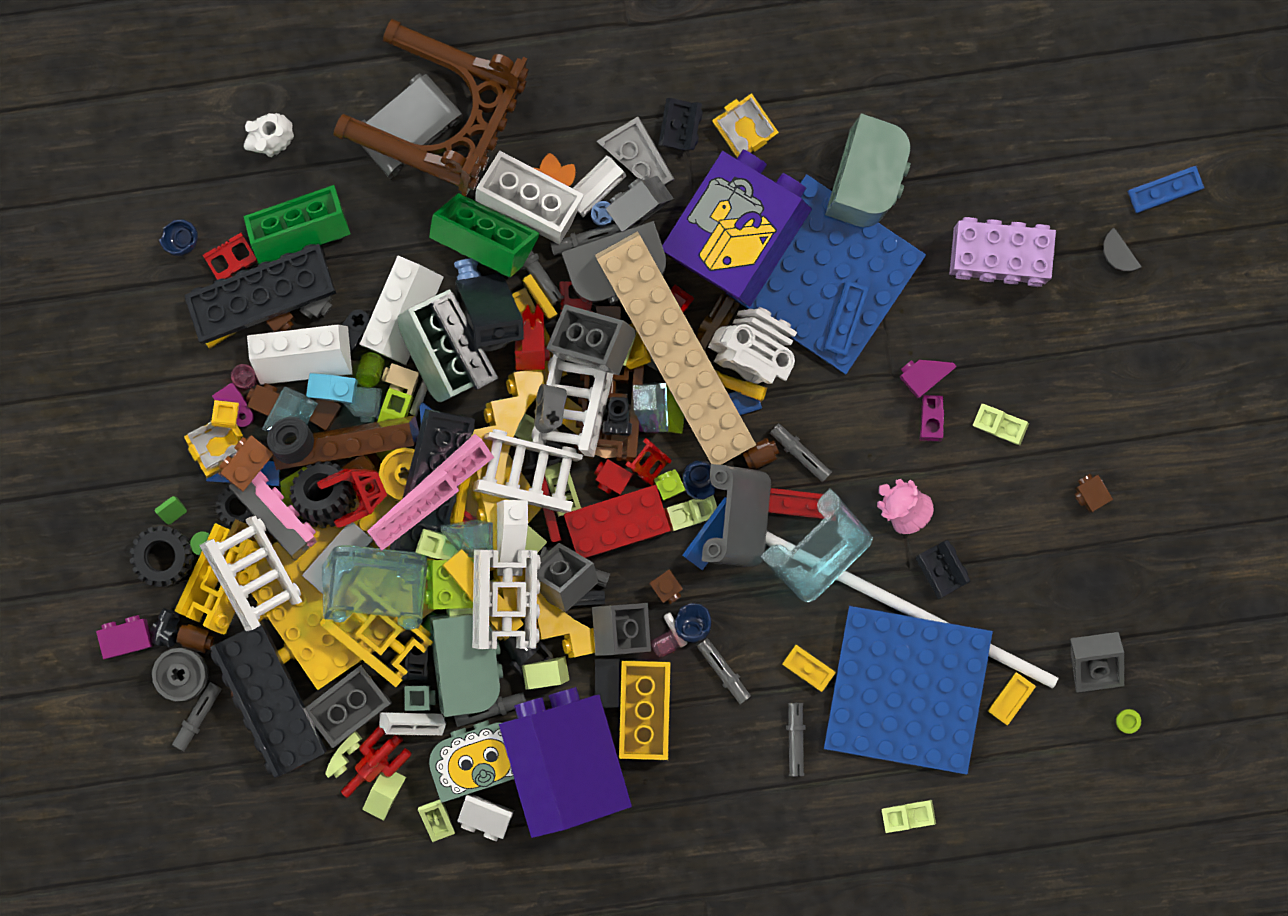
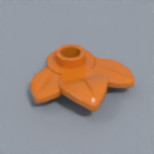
M551 153L542 160L540 169L534 168L567 186H570L575 178L574 164L561 167L557 158Z

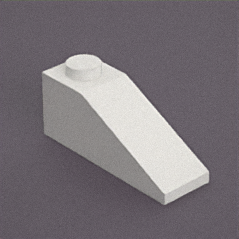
M503 500L497 502L498 562H518V550H525L528 529V500ZM497 568V576H503V568ZM513 568V576H522L523 568Z

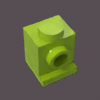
M676 469L654 479L663 501L685 492Z

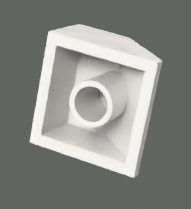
M467 794L458 822L462 823L461 828L471 832H475V829L485 832L484 837L497 841L498 837L504 838L514 810L476 795Z

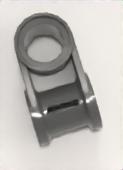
M545 384L540 385L536 397L537 406L534 425L539 432L549 433L562 424L567 398L566 389Z

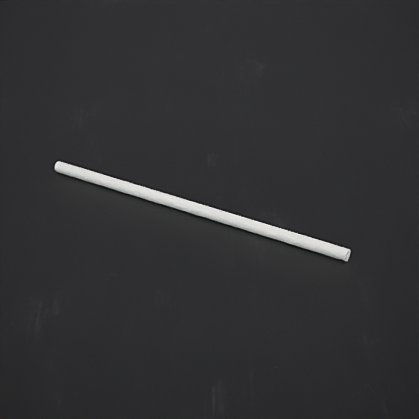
M767 531L766 544L908 616L948 623ZM990 644L989 657L1051 688H1054L1058 677Z

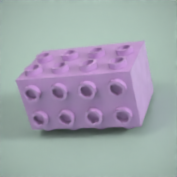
M964 217L963 220L958 221L955 225L949 275H955L957 279L964 280L976 277L984 282H994V280H1004L1006 284L1026 282L1028 286L1042 287V284H1046L1051 279L1056 230H1050L1049 225L1038 224L1033 228L1026 227V223L1011 222V225L1008 226L1002 225V221L987 220V223H978L977 218Z

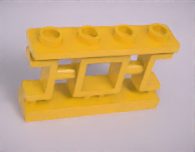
M215 523L207 541L214 539L215 542H223L226 540L230 529ZM246 539L240 543L239 547L234 546L225 551L223 557L227 564L230 563L232 565L260 549V546L257 542ZM202 551L176 606L175 612L197 622H200L203 613H206L207 616L203 626L224 635L232 621L235 610L222 586H220L218 591L215 590L219 580ZM259 561L236 573L235 579L239 585L244 586L250 582Z
M357 578L353 586L348 589L357 597L342 616L334 609H331L329 614L325 615L319 623L392 685L397 687L402 681L401 678L408 672L399 663L414 645L424 653L427 650L426 648L433 643L429 638L431 633L422 625L418 628L411 623L413 618L404 610H401L400 613L392 607L395 603L383 594L382 597H379L373 592L376 587L368 580L364 579L361 582ZM360 589L364 590L385 608L384 612L376 606L368 615L361 611L358 607L366 598L359 593ZM377 615L394 628L379 647L363 634V631ZM351 616L356 618L361 624L355 629L354 634L360 640L357 642L335 624L334 620L337 619L344 625ZM399 619L423 640L419 643L415 638L411 637L405 646L395 639L403 630L396 623ZM388 647H391L398 653L390 662L397 668V671H392L375 657L371 651L375 650L378 654L382 655Z

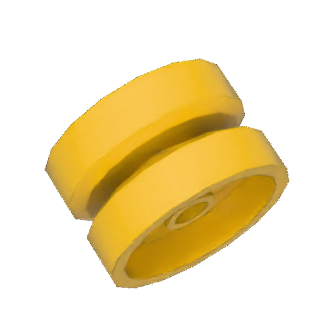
M396 449L389 453L381 463L379 477L387 496L395 502H400L403 498L407 481L401 478V475L404 472L409 473L415 449Z

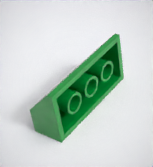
M334 185L244 216L250 244L259 264L265 261L272 262L280 259L286 253H296L310 244L321 245L350 235L347 220Z
M458 193L433 214L429 238L503 275L511 277L523 267L539 237V232Z

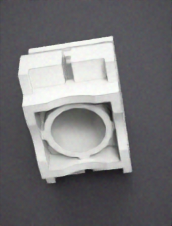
M749 308L748 310L738 311L737 316L742 319H734L733 326L720 327L715 332L708 348L718 353L714 360L715 363L724 368L735 370L744 380L755 384L761 382L771 384L775 377H779L784 381L787 380L794 366L795 358L793 353L784 346L791 345L793 340L788 337H794L797 334L796 331L790 328L791 325L788 322L774 319L771 317V312L764 308Z

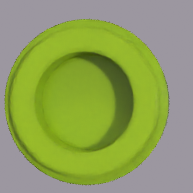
M1126 709L1117 715L1116 725L1120 731L1131 734L1140 728L1141 717L1136 711Z

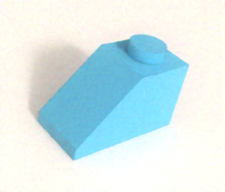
M310 373L306 397L354 404L358 380L349 377Z

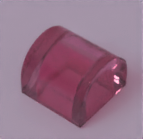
M671 630L650 641L656 655L660 659L680 647Z

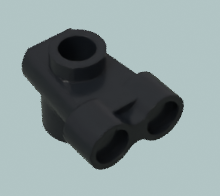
M610 398L607 421L603 422V434L632 435V423H629L628 398ZM618 408L623 410L620 414L614 413Z
M162 608L158 617L159 620L151 627L150 633L152 638L150 641L158 646H167L169 648L177 643L179 632L175 627L177 623L179 624L182 615L175 612L174 608Z

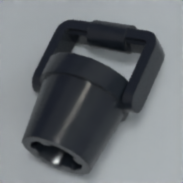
M510 636L508 639L500 641V644L512 659L509 663L523 681L524 675L520 665L531 658L538 649L546 657L543 661L553 659L552 653L540 640L536 643V649L516 648V636Z

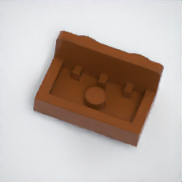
M252 435L247 439L242 437L234 447L237 452L233 457L227 456L219 465V468L222 469L219 475L225 477L242 492L273 455L268 448Z

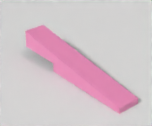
M476 434L470 437L367 531L381 551L459 491L458 485L494 458L483 440Z

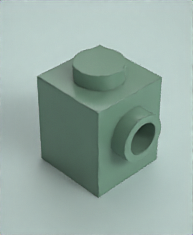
M431 685L405 686V711L431 710V705H435V690H431Z

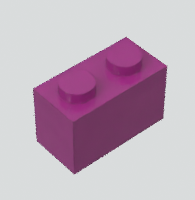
M139 615L126 618V623L116 625V622L101 625L102 630H98L96 633L103 659L154 647L150 641L151 635L147 619H140Z

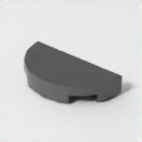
M1113 228L1106 235L1103 243V254L1106 261L1113 268L1121 271H1134L1141 268L1139 262L1115 228Z

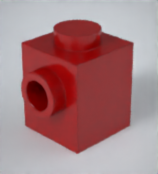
M607 459L606 463L601 461L594 472L597 475L596 481L599 482L598 488L608 494L614 491L620 496L633 476L631 472Z

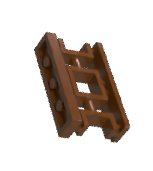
M644 365L631 370L625 366L624 375H613L607 401H610L611 397L627 398V394L615 393L616 383L628 384L629 375H633L631 404H628L629 423H632V435L628 436L627 451H623V441L611 440L612 435L603 434V422L605 421H602L601 425L602 439H598L597 447L618 449L617 461L627 460V462L633 463L637 457ZM580 374V381H584V388L589 389L591 375ZM578 397V404L582 405V412H585V410H588L590 401L587 398ZM576 421V428H580V433H582L584 424L582 421ZM574 444V449H576V450L578 451V454H582L583 457H588V458L593 459V457L585 456V455L579 450L578 445Z

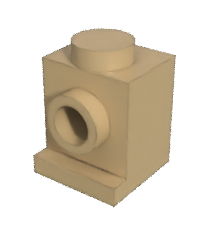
M392 363L390 368H385L382 381L390 384L389 388L400 392H403L405 389L408 390L406 394L413 396L420 373Z

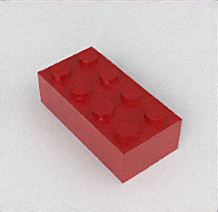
M656 485L564 514L575 552L584 558L671 532Z

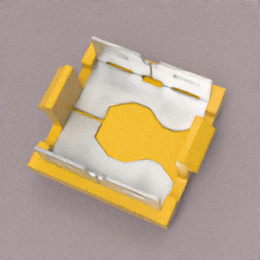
M752 93L740 102L736 99L724 107L726 112L712 120L736 157L739 156L742 149L750 153L757 151L767 144V141L779 134Z
M209 422L207 425L188 433L184 438L194 461L197 460L206 478H209L222 470L219 468V465L227 456L232 458L237 452L234 447L243 435L237 424L236 428L212 426L211 422Z

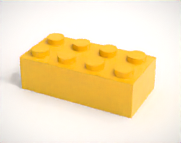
M622 661L619 759L668 760L670 662Z

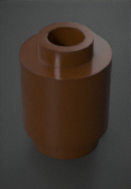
M768 438L755 443L754 447L743 452L749 469L754 467L758 469L777 460L776 455L779 454L774 440L769 442Z
M191 624L187 626L182 625L177 635V643L181 644L183 648L204 654L207 650H211L210 647L213 646L214 636H211V630Z

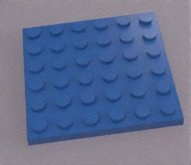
M806 174L801 184L807 189L801 198L812 210L751 307L728 293L726 295L747 309H758L761 307L771 312V317L774 319L788 322L791 325L790 328L797 332L796 336L790 338L846 375L926 254L880 223L870 227H859L826 216L825 213L832 191ZM846 280L868 286L870 289L848 355L844 356L826 350L824 347Z
M849 606L824 749L968 774L993 631Z

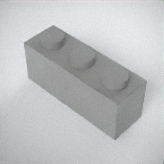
M352 522L346 525L302 576L324 596L328 592L332 595L341 585L338 580L344 574L349 576L357 567L354 562L360 555L365 558L373 549V546L370 545L373 539L355 523Z

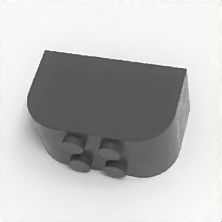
M654 221L562 252L573 289L579 299L592 305L609 303L610 306L621 303L595 255L637 231L659 271L664 276L666 256Z

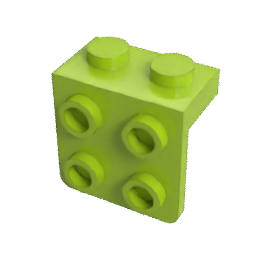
M427 560V565H424L423 576L424 580H427L428 589L424 590V603L428 604V609L473 608V602L442 566L447 560Z

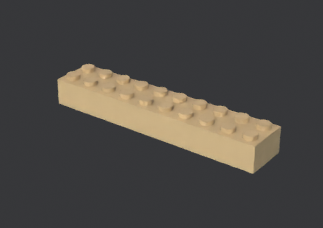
M638 231L596 254L595 256L711 464L721 465L754 447L756 444Z

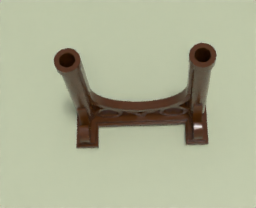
M391 19L385 30L383 41L446 67L462 77L469 87L472 96L471 115L459 133L449 140L435 145L411 143L345 114L340 116L333 136L342 140L346 138L459 187L458 190L462 191V195L466 197L470 189H475L479 180V171H484L487 165L489 150L494 151L497 145L498 138L496 136L498 132H503L506 127L508 112L512 113L515 109L517 93L522 94L527 83L525 79L529 72V69L526 68L527 58L523 57L522 60L517 58L515 64L510 58L501 54L493 55L491 61L478 58L401 25V22ZM473 77L485 82L477 86ZM486 90H492L497 94V97L493 103L487 104L482 102L479 94ZM494 111L489 123L485 122L482 118V112ZM482 134L475 149V144L470 138L474 135ZM463 145L470 152L464 158L458 152L452 151V148ZM444 152L443 156L435 155Z

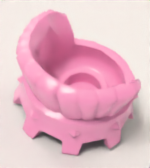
M901 479L896 480L897 485L891 489L888 484L879 485V494L884 496V499L877 502V507L882 510L881 515L888 518L887 521L892 522L896 532L900 534L915 533L920 528H924L931 520L934 511L932 500L928 495L921 493L913 481L909 480L908 483H904Z

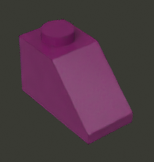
M911 360L901 369L903 374L900 376V379L918 399L957 366L950 362L919 360L914 363Z

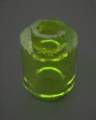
M368 352L362 355L356 373L358 383L361 386L371 388L380 381L384 359L379 354Z

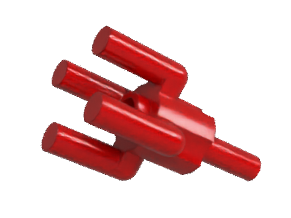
M378 726L360 745L359 750L364 757L355 766L356 776L341 790V793L346 798L364 780L371 783L381 772L386 777H391L412 755L406 748L390 764L387 761L389 754L403 741L400 735H394L380 749L375 750L372 747L385 734L384 729Z

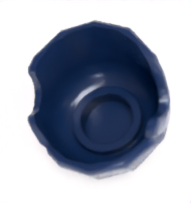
M183 219L174 220L163 228V235L159 241L164 251L174 256H185L195 248L198 232L192 223Z
M694 461L683 472V486L686 493L694 499L704 500L715 493L716 488L710 481L711 464L709 462Z
M695 603L682 606L675 619V629L678 637L684 641L696 643L706 638L711 629V616L708 609L701 604Z

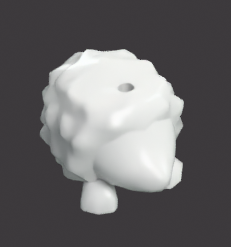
M268 113L253 122L247 121L245 128L249 134L245 140L244 148L249 151L267 154L269 157L279 154L280 151L286 149L294 137L292 123L284 115L277 113Z

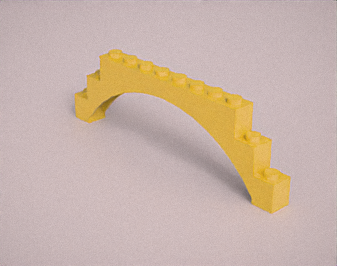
M525 370L508 375L509 379L506 384L509 394H512V398L487 403L486 409H484V416L486 422L490 423V427L475 429L471 437L474 434L480 437L490 452L493 441L484 439L486 433L497 429L507 432L509 437H514L525 412L537 397L540 385L545 384L542 370ZM502 443L495 475L497 484L504 485L506 461L511 445ZM488 463L472 474L473 483L485 477ZM472 485V495L474 499H477L479 509L476 511L479 523H482L484 530L482 533L483 545L488 550H497V502L503 501L504 498L473 491L474 485ZM490 567V571L493 572L494 576L492 582H503V576H497V568ZM523 568L522 576H513L512 582H525V568ZM498 587L500 596L513 611H517V587ZM539 592L537 594V604L540 608V615L536 619L539 640L564 635L562 646L569 658L595 653L594 629L571 618L561 609L549 603Z

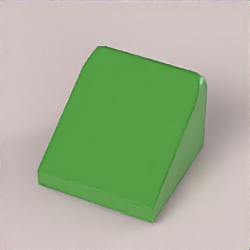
M172 496L157 507L155 512L166 524L170 525L185 514L187 510L177 497Z

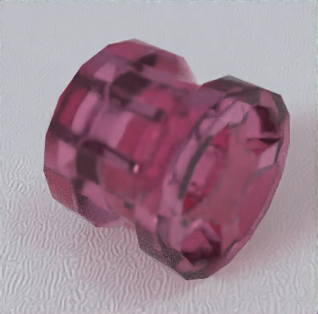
M247 364L237 365L231 373L233 383L241 389L252 388L257 381L254 369Z

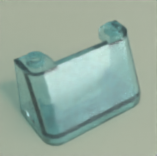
M831 489L819 499L817 505L819 512L825 518L791 552L783 545L777 544L770 547L761 556L774 574L804 602H811L818 598L872 542V536L868 529Z
M351 545L334 547L322 566L324 619L344 622L352 613L398 617V624L404 629L419 628L423 617L427 576L426 555L387 549L381 551L378 548Z

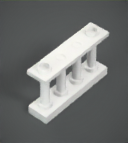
M553 355L548 363L549 376L546 385L566 389L568 396L587 398L590 402L588 410H585V412L564 409L563 419L583 422L582 433L579 435L556 431L541 433L534 426L532 431L533 443L545 445L546 440L576 444L585 456L594 457L613 374L577 363L565 362V360ZM562 372L592 375L595 378L594 385L590 389L560 385Z
M493 429V432L485 434L484 439L493 441L491 453L494 458L488 462L485 477L474 482L473 491L509 500H528L529 505L562 513L571 512L573 502L567 501L564 495L571 462L582 460V454L576 453L577 450L571 447H562L561 450L509 437L507 432ZM502 443L516 447L509 482H506V485L497 484L495 479ZM526 449L539 452L532 488H529V491L521 490L520 485H518ZM549 455L562 458L555 494H552V497L543 495L541 490Z
M256 516L245 519L249 526L248 528L223 542H215L212 539L199 545L246 631L259 627L260 623L258 620L260 616L289 600L291 605L302 602L299 597L301 596L300 589L295 583L291 582L265 534L266 527L261 519H257ZM254 535L260 549L232 565L230 563L227 564L223 557L225 551ZM266 557L272 568L271 571L244 586L237 583L235 579L237 572ZM277 578L284 591L255 608L251 607L246 599L248 594Z

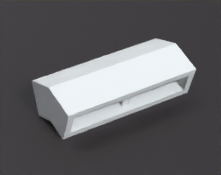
M606 156L572 188L584 194L577 211L582 217L589 213L597 202H600L626 177L624 171L610 157Z
M380 712L379 728H383L386 734L442 735L446 725L442 714Z

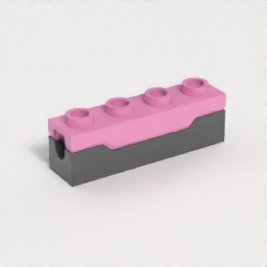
M261 471L243 492L231 483L229 485L231 491L257 519L262 520L267 531L295 561L317 542L313 536L316 533L315 530L307 522L304 524L298 519L300 514L291 504L287 507L281 501L284 499V496L276 487L272 490L266 484L269 480Z

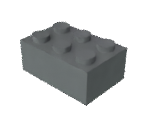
M564 305L546 349L560 359L619 376L637 331L623 320Z
M360 665L308 705L306 710L323 737L332 748H335L391 705L392 702L365 666Z

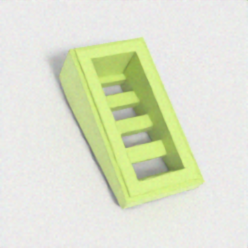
M562 462L546 467L545 477L551 495L555 494L556 487L554 485L557 484ZM569 472L565 492L569 490L571 492L564 496H566V500H574L571 511L580 509L581 506ZM557 511L558 517L565 514Z

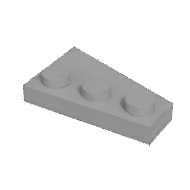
M639 117L597 141L637 178L642 179L647 175L649 178L658 176L664 185L675 180Z

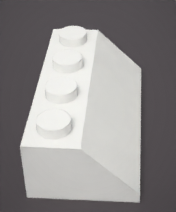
M499 151L476 188L475 201L539 232L540 235L560 245L575 218L584 194Z
M397 256L360 345L406 365L410 353L398 327V315L436 296L444 277L417 263Z
M331 325L247 336L249 360L260 385H264V383L274 384L308 380L310 373L335 376L352 374L348 326Z

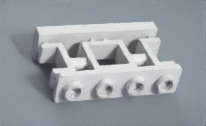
M474 549L472 648L497 649V636H516V648L536 649V643L539 642V630L536 629V619L540 615V608L537 604V594L540 592L537 570L540 569L541 564L540 556L537 555L536 550H518V562H498V550ZM490 567L503 568V582H490ZM513 568H525V582H512ZM498 587H517V611H497ZM489 616L502 617V631H489ZM512 617H525L524 631H512Z

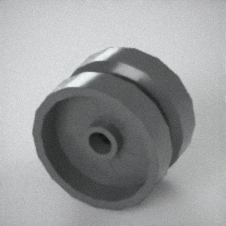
M187 648L170 649L162 653L155 661L152 670L153 684L156 690L166 699L173 701L191 700L199 696L206 688L209 680V668L205 659L196 651ZM179 670L185 671V674H183L184 679L178 677Z

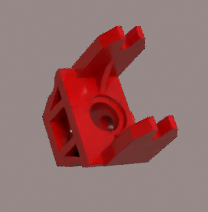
M536 304L535 312L532 313L530 306L526 305L522 311L524 340L515 341L516 370H545V361H550V353L544 345V311L539 304Z
M343 469L317 482L318 487L324 489L343 480L350 481L360 504L357 509L334 521L336 527L346 526L372 514L375 507L387 496L378 472L366 469ZM369 483V488L365 490V486Z

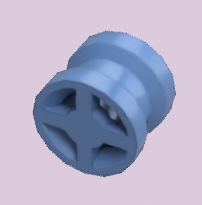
M606 201L597 202L591 210L593 222L600 227L610 225L614 221L605 209L610 205Z
M472 258L455 262V268L459 272L457 280L481 276V273L477 270L479 262Z

